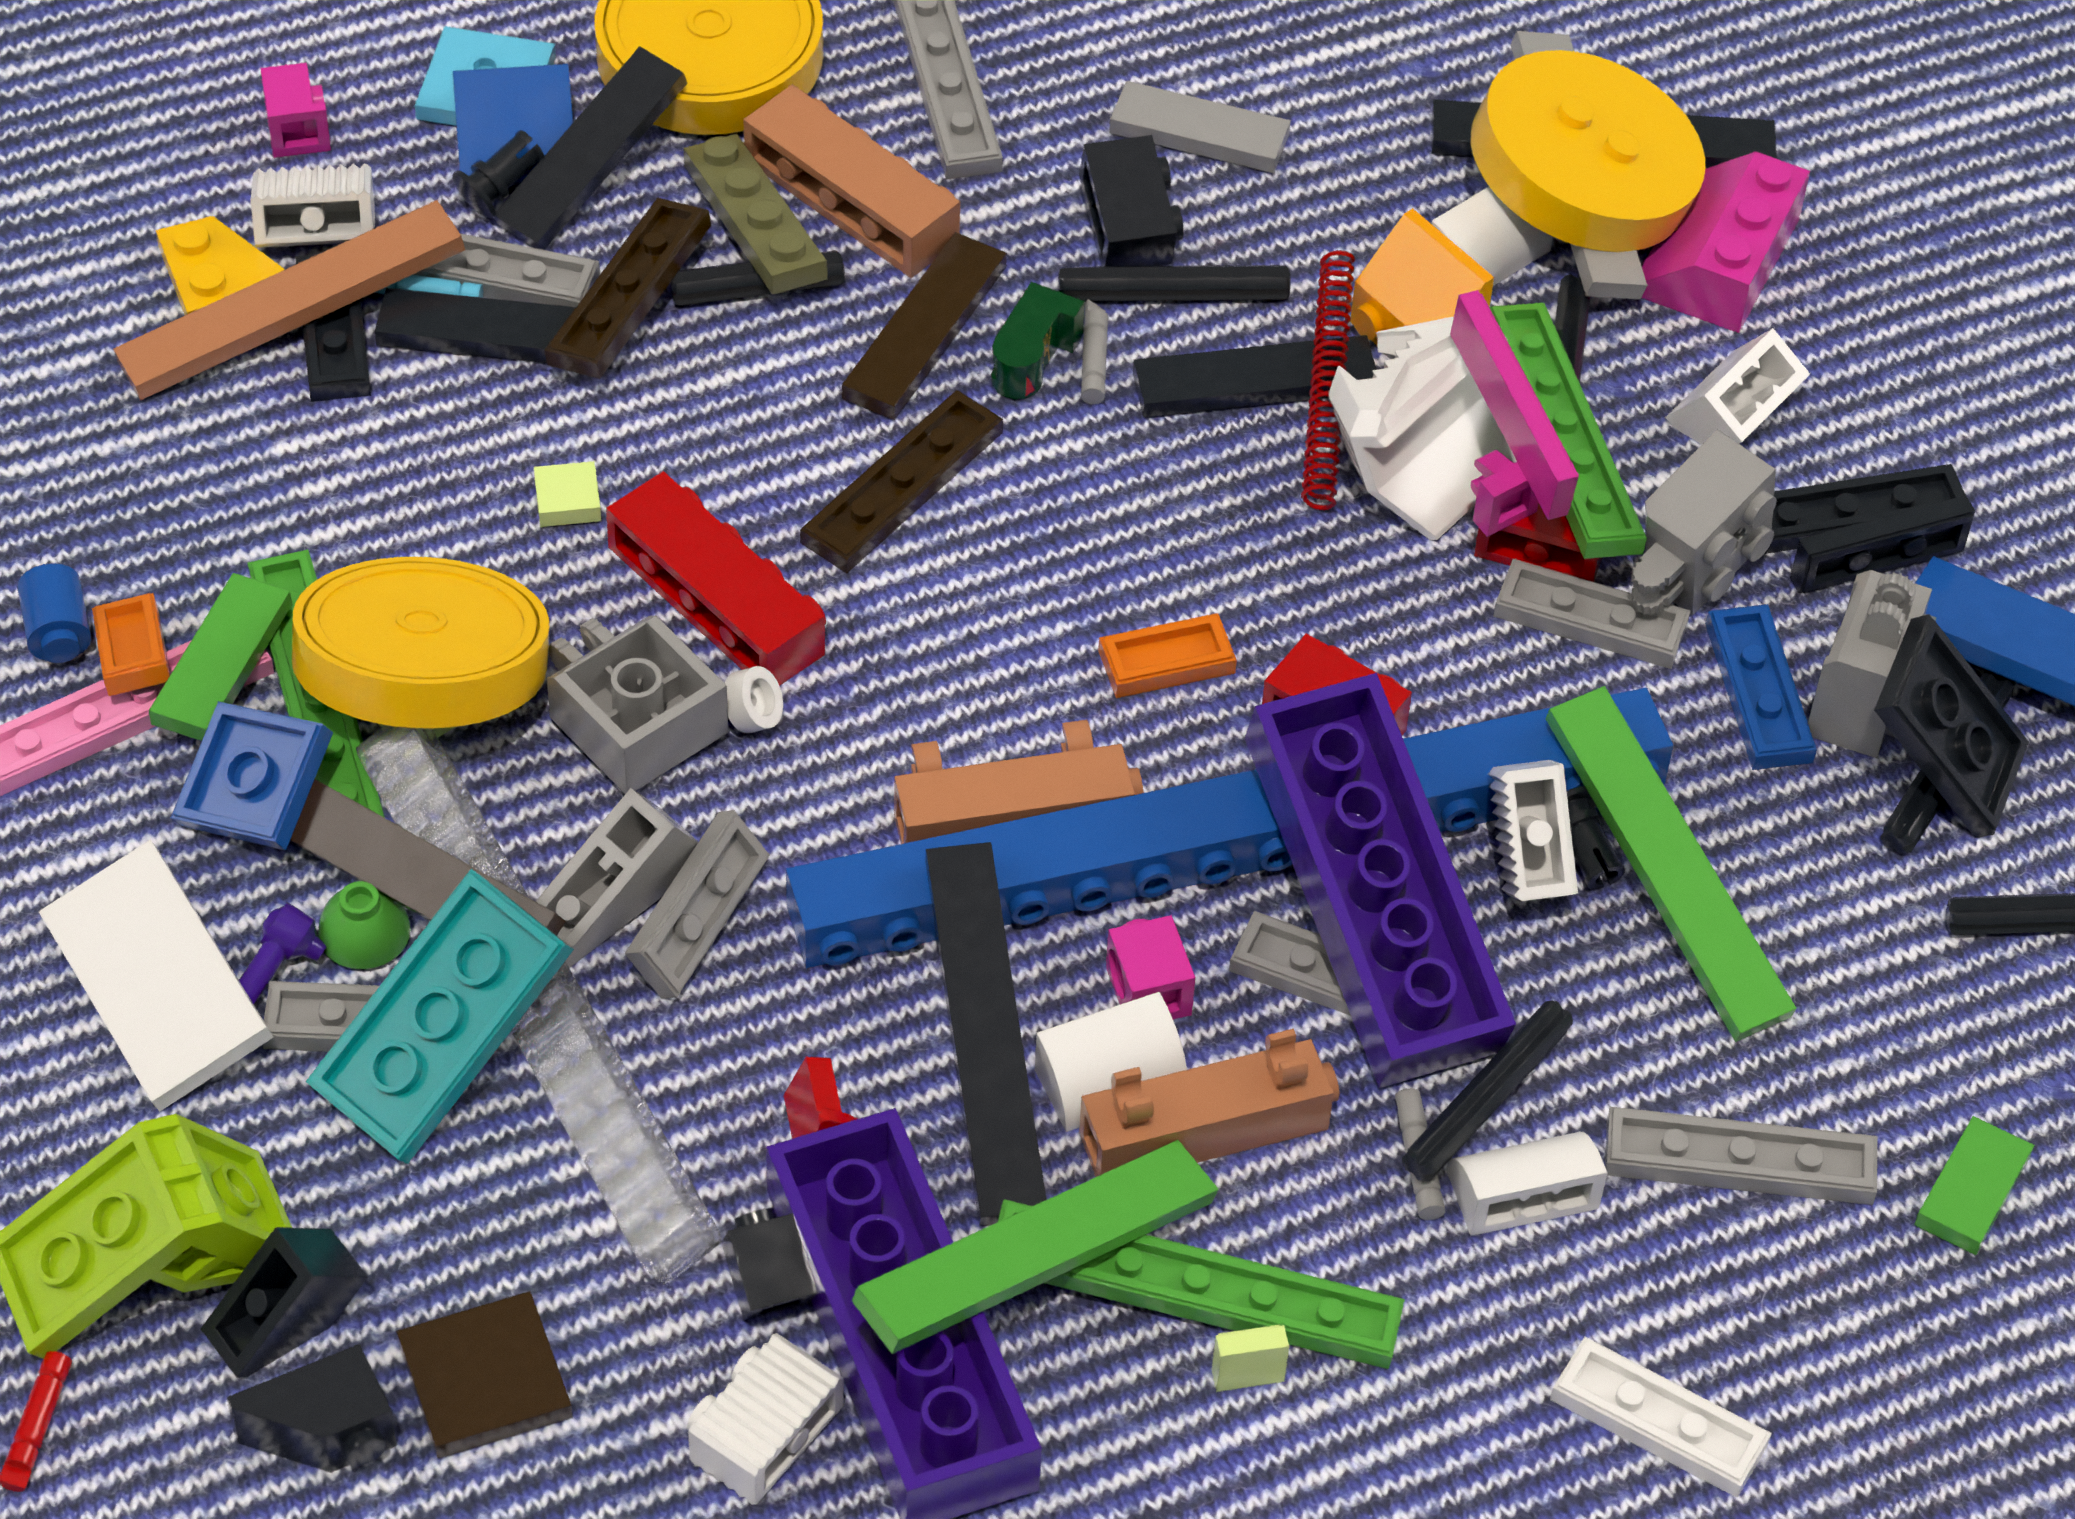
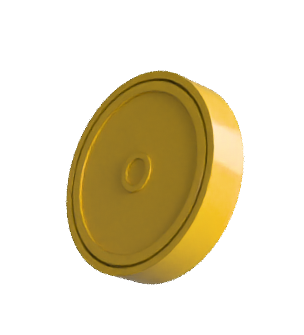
M599 0L596 7L594 24L596 60L604 85L611 80L639 46L684 72L688 84L653 123V125L668 130L699 135H719L744 131V119L793 84L808 94L816 83L822 68L823 13L819 0Z
M1549 50L1527 54L1511 61L1498 72L1475 115L1471 128V147L1475 162L1481 175L1497 197L1515 214L1535 228L1559 240L1587 249L1626 252L1645 249L1664 241L1679 227L1699 192L1705 176L1706 166L1703 146L1694 126L1680 107L1665 92L1643 76L1618 63L1587 53Z
M392 557L364 561L337 569L322 576L309 585L298 597L293 609V672L302 687L318 701L336 711L364 721L395 727L425 729L476 724L500 717L521 707L540 690L547 674L549 617L543 603L527 587L502 573L463 561L433 557Z

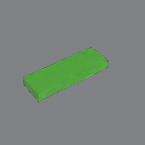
M232 573L149 709L151 725L202 741L218 701L233 704L292 605L290 590Z

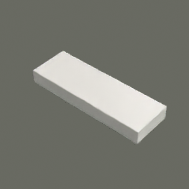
M1587 1337L1583 1338L1554 1385L1550 1399L1737 1498L1765 1452L1772 1434Z

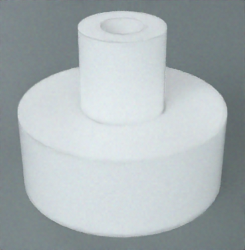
M755 666L733 672L727 677L725 684L727 685L728 719L739 731L753 733L777 725L783 712V697L776 678L769 670L761 666Z

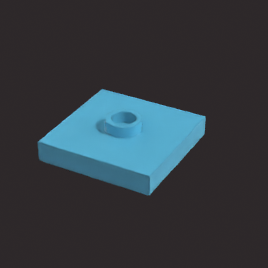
M444 26L415 103L416 120L456 126L453 71L554 65L556 59L555 43Z

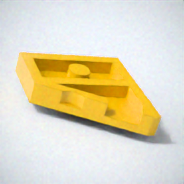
M214 216L156 230L158 247L184 315L285 270Z

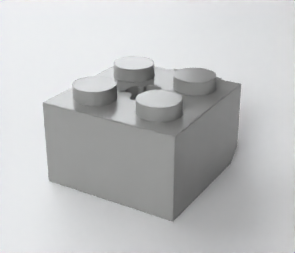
M1717 429L1645 501V535L1647 539L1644 555L1640 558V562H1636V566L1632 567L1631 582H1633L1634 588H1632L1631 602H1633V608H1636L1637 612H1642L1643 615L1650 614L1652 616L1655 613L1659 614L1661 610L1664 611V606H1669L1674 602L1681 608L1691 610L1690 614L1693 616L1708 600L1715 602L1720 599L1730 587L1735 572L1748 559L1752 562L1758 560L1766 552L1773 540L1772 517L1777 501L1774 497L1776 469Z
M1870 570L1857 574L1844 619L1837 631L1830 654L1826 656L1822 666L1808 720L1813 738L1878 758L1885 736L1895 737L1874 709L1911 618L1927 615L1925 613L1932 592L1931 588L1913 583V580H1909L1908 576L1905 577L1902 573L1883 574Z
M656 615L644 618L617 636H614L606 627H603L602 623L597 619L592 618L580 625L579 629L583 642L590 650L584 656L562 637L548 646L551 661L559 670L547 678L550 718L624 794L630 788L635 791L728 733L727 685Z

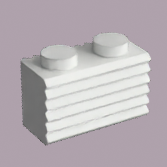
M364 163L360 168L352 164L347 169L341 164L335 169L329 164L325 170L317 165L313 170L305 166L301 171L293 167L289 172L283 167L278 172L270 167L265 173L258 168L253 173L251 191L255 247L338 244L374 229L375 207L371 167Z
M1546 760L1493 767L1488 775L1494 779L1490 788L1496 792L1491 800L1498 805L1492 813L1499 818L1494 824L1500 830L1496 839L1502 843L1497 852L1504 856L1498 863L1505 869L1500 875L1506 881L1502 890L1520 901L1577 894L1578 888L1563 764Z
M778 1333L772 1334L769 1342L763 1344L761 1349L756 1346L749 1348L737 1362L732 1372V1382L728 1383L725 1391L719 1393L717 1398L713 1395H708L702 1399L692 1412L687 1423L689 1454L692 1463L695 1466L701 1467L706 1474H712L718 1482H723L728 1489H734L739 1497H745L752 1505H756L843 1407V1377Z

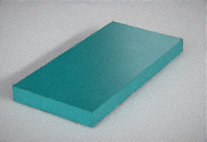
M470 869L305 1082L394 1157L408 1164L574 949L482 875Z

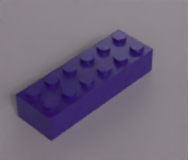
M1377 673L1255 706L1244 739L1378 1087L1382 1088L1497 1054L1507 1043L1516 1026V1022Z
M896 1108L766 1146L768 1195L777 1217L792 1213L794 1215L818 1292L812 1299V1303L900 1519H951L1038 1491L1040 1486L1042 1447L984 1312L982 1311L892 1354L852 1302L858 1286L954 1243Z

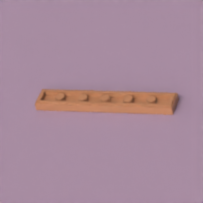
M435 200L115 347L113 350L120 367L139 399L143 400L465 251L463 239L438 200Z

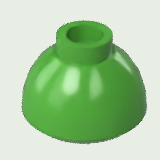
M357 881L345 886L326 903L319 919L318 936L327 946L324 953L332 961L347 968L371 969L390 962L403 951L408 943L411 928L404 906L379 892L372 884Z

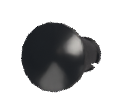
M522 130L516 132L511 140L485 162L477 160L471 165L472 173L469 176L460 170L452 174L454 184L464 200L476 212L487 219H492L496 212L492 202L494 200H505L509 196L508 188L544 157L538 144L521 158L516 157V154L533 140L526 132Z
M1579 786L1567 790L1574 857L1585 877L1588 888L1592 890L1604 888L1600 878L1603 872L1609 885H1611L1624 875L1625 868L1622 862L1619 861L1602 828L1605 820L1599 809L1594 808L1596 804L1586 787Z

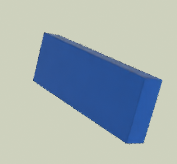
M1768 604L1708 611L1705 626L1752 770L1813 763L1817 749Z

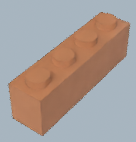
M793 84L744 119V144L767 177L908 277L913 278L930 265L955 232L960 234V201L947 188L936 185L913 169L907 160L893 155L873 141L864 130L853 127L830 111L821 100L810 97Z

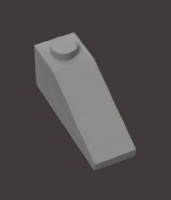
M632 788L629 789L535 901L555 912L566 921L557 936L574 949L553 976L552 981L659 900L699 842L660 807Z

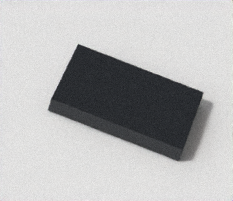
M1930 614L1911 618L1874 711L1973 836L1979 838L1994 835L2029 741Z

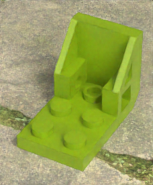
M172 1114L135 1124L0 1231V1284L27 1352L43 1359L46 1352L58 1351L149 1279L183 1293L234 1283L275 1227L292 1228L259 1151L178 1114Z

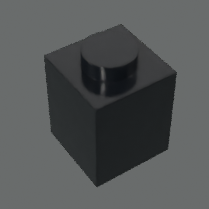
M765 1208L735 1218L736 1229L728 1230L721 1243L743 1321L810 1303L818 1292L793 1213L776 1217L774 1208Z

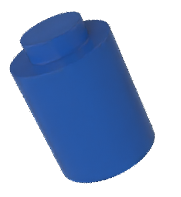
M56 563L39 565L25 572L18 581L17 591L28 650L36 658L53 663H64L74 659L83 653L91 642V633L78 573L69 566Z

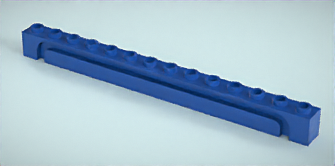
M1645 687L1610 695L1662 783L1665 784L1674 745L1648 688ZM1550 708L1403 738L1440 832H1460L1476 824L1499 819L1492 813L1498 806L1491 800L1496 794L1490 788L1494 779L1488 775L1493 767L1552 760L1564 766L1566 791L1584 786L1545 719ZM1251 770L786 868V907L805 968L824 964L841 965L857 957L890 950L895 952L906 951L918 944L937 940L925 862L926 849L991 842L1004 926L1015 923L1023 925L1032 924L1044 917L1076 910L1092 911L1108 903L1141 896L1146 898L1157 897L1169 890L1202 883L1218 884L1228 880L1230 877L1262 870L1279 871L1292 865V861L1257 770Z

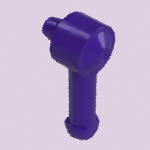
M288 902L284 906L271 911L262 924V940L260 941L262 946L240 977L239 982L252 1003L255 1004L284 959L289 961L304 956L318 961L327 946L316 934L315 919Z

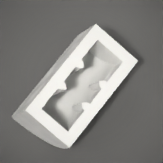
M1490 187L1485 188L1432 220L1434 227L1494 277L1493 286L1551 251L1553 236L1544 233L1520 218L1497 197Z
M1772 328L1734 350L1665 418L1677 430L1701 445L1717 429L1737 443H1741L1810 373Z
M1160 992L1037 1032L1035 1072L1066 1132L1079 1128L1081 1097L1111 1089V1076L1113 1073L1140 1067L1142 1073L1141 1081L1187 1070L1182 1044L1175 1023Z
M1576 1132L1452 1158L1448 1161L1446 1167L1470 1236L1599 1209L1607 1176V1170L1597 1147L1584 1132Z

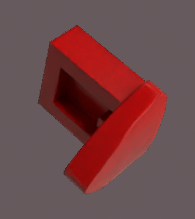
M806 1056L784 1093L792 1139L858 1119L841 1110L831 1058Z

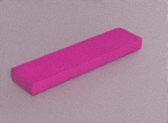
M1479 290L1458 295L1450 335L1547 519L1566 516L1571 508L1579 474L1485 298L1480 294Z

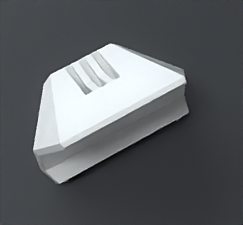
M1454 316L1377 332L1378 352L1390 358V360L1384 361V368L1373 370L1374 375L1370 379L1357 380L1339 365L1328 394L1334 408L1336 420L1340 426L1341 435L1345 441L1346 450L1367 492L1429 540H1438L1475 506L1476 495L1473 493L1470 485L1472 480L1482 476V473L1474 466L1476 459L1494 450H1498L1513 463L1517 462L1450 335Z

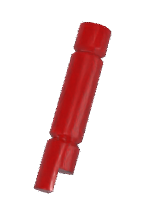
M48 1351L45 1353L38 1372L39 1376L36 1377L13 1438L14 1442L10 1446L1 1470L0 1485L10 1491L22 1492L27 1486L39 1453L38 1450L41 1448L63 1389L62 1383L65 1382L70 1370L72 1360L61 1352Z

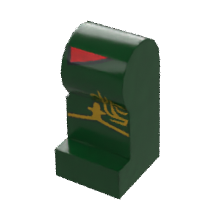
M1031 281L996 335L992 345L993 362L995 365L991 373V381L997 393L1006 398L1026 399L1035 395L1041 389L1043 371L1056 350L1060 348L1073 353L1083 339L1085 301Z

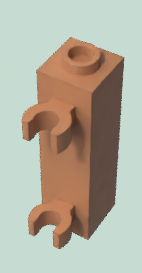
M1088 720L1062 723L1065 743H1061L1060 753L947 769L942 767L937 741L911 744L915 764H911L912 774L894 777V817L900 843H909L1142 794L1144 792L1140 771L1137 767L1128 768L1122 744L1094 748Z
M1293 1028L1267 1035L1265 1051L1141 1081L1142 1073L1140 1067L1113 1073L1111 1076V1089L1081 1097L1079 1134L1096 1177L1176 1140L1181 1142L1198 1163L1328 1130L1332 1102L1339 1100V1085L1335 1071L1330 1062L1321 1063L1311 1039L1295 1043L1296 1033Z

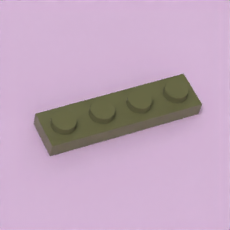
M737 134L726 137H714L704 143L683 148L684 167L772 295L828 279L827 260Z

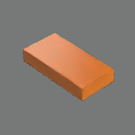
M154 593L94 606L92 608L102 675L108 696L166 683L170 677V671Z
M1218 613L1099 637L1098 652L1116 698L1236 673L1237 659Z

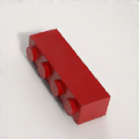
M662 471L606 507L608 548L740 669L744 670L755 666L764 667L773 674L780 686L825 655L826 617L816 600L809 595L802 596L784 580L781 571L771 560L767 558L761 559L744 544L742 537L731 524L727 522L721 523L706 510L700 498L689 487L682 488Z

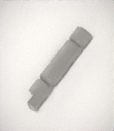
M1089 299L1085 303L1081 399L1087 404H1099L1105 398L1108 314Z
M1413 1088L1403 1089L1395 1094L1398 1108L1397 1114L1406 1153L1408 1148L1427 1129L1420 1091ZM1410 1172L1419 1217L1423 1220H1435L1445 1214V1206L1442 1192L1440 1191L1438 1173L1431 1181L1421 1182Z

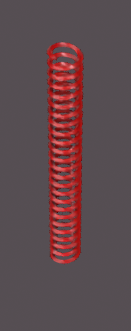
M1335 250L1325 254L1320 260L1321 268L1319 270L1320 278L1318 284L1320 287L1317 299L1318 308L1316 309L1317 318L1315 319L1317 327L1314 330L1316 337L1314 339L1315 348L1313 349L1314 358L1312 359V379L1310 380L1312 388L1309 393L1311 398L1309 400L1310 409L1308 410L1309 419L1307 420L1308 430L1306 431L1308 439L1305 441L1307 449L1304 454L1306 460L1304 461L1303 492L1301 493L1303 502L1318 510H1328L1337 504L1333 497L1337 495V490L1334 487L1338 484L1335 476L1339 474V470L1335 466L1340 463L1337 457L1341 453V449L1338 447L1341 443V438L1338 436L1341 434L1340 426L1337 421L1323 422L1316 418L1323 416L1336 418L1334 412L1317 409L1322 406L1333 407L1330 401L1318 399V397L1328 396L1329 391L1321 390L1319 387H1331L1333 381H1325L1319 377H1334L1336 371H1326L1320 367L1340 365L1347 371V367L1344 364L1348 361V357L1345 354L1348 352L1346 343L1349 341L1347 333L1350 331L1348 323L1351 321V317L1348 314L1352 309L1349 303L1352 301L1350 293L1353 291L1351 283L1354 281V277L1351 274L1355 271L1352 265L1355 262V257L1350 252ZM1334 255H1343L1350 258L1349 261L1330 259L1326 263V260ZM1330 266L1346 267V266H1347V267L1349 268V270H1348V271H1343V270H1331V269H1329L1328 267H1330ZM1332 275L1338 277L1346 276L1348 280H1330L1327 277ZM1331 285L1338 287L1345 286L1347 287V290H1330L1326 287ZM1330 295L1337 297L1345 296L1346 301L1329 300L1326 297ZM1329 305L1344 306L1346 310H1329L1325 307ZM1329 315L1343 316L1345 320H1328L1324 317ZM1328 325L1342 326L1344 330H1327L1323 327ZM1327 335L1341 336L1343 340H1326L1322 337ZM1327 345L1340 346L1343 350H1325L1322 347ZM1326 355H1327V356H1333V357L1339 356V357L1342 358V360H1341V361L1325 360V359H1322L1321 357L1326 356ZM1333 427L1336 429V432H1321L1315 428ZM1315 438H1334L1335 442H1320L1315 440ZM1319 447L1332 448L1335 452H1318L1314 449ZM1330 458L1333 459L1334 462L1320 463L1314 461L1313 459ZM1328 468L1333 470V473H1318L1313 471V469ZM1318 478L1332 480V483L1320 484L1312 480ZM1327 489L1330 490L1331 493L1317 494L1312 492L1311 490ZM1307 494L1316 499H1326L1331 503L1328 505L1315 504L1308 500Z

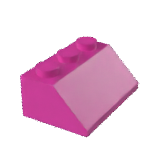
M1753 152L1705 169L1702 186L1679 227L1664 241L1652 247L1642 265L1647 287L1641 298L1740 333L1800 219L1810 170L1758 152Z

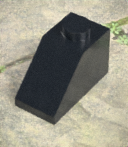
M275 1227L200 1329L237 1378H247L329 1329L367 1280L368 1276L332 1229Z
M360 1344L227 1397L233 1432L239 1444L330 1473L349 1465L362 1466L371 1463L379 1458L385 1450L397 1446L392 1410Z

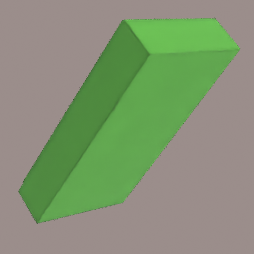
M1973 1116L1917 1215L1915 1226L1977 1255L2029 1161L2034 1145Z

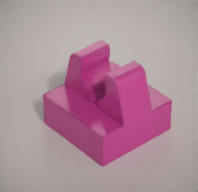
M1494 450L1474 461V466L1482 473V476L1472 480L1470 485L1473 493L1476 495L1473 522L1487 537L1537 512L1538 500L1518 462L1513 463L1498 450Z

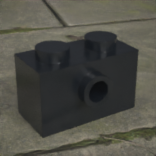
M1152 135L1084 144L1079 178L1101 266H1162L1172 264L1175 243L1177 240H1182L1184 236L1183 219L1179 206H1170L1167 191L1171 189L1169 164L1165 156H1157Z

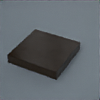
M531 1291L396 1331L398 1345L437 1459L573 1418L572 1405Z

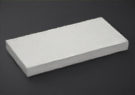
M148 840L38 911L150 1101L159 1112L273 1038V1035L203 921L151 840Z

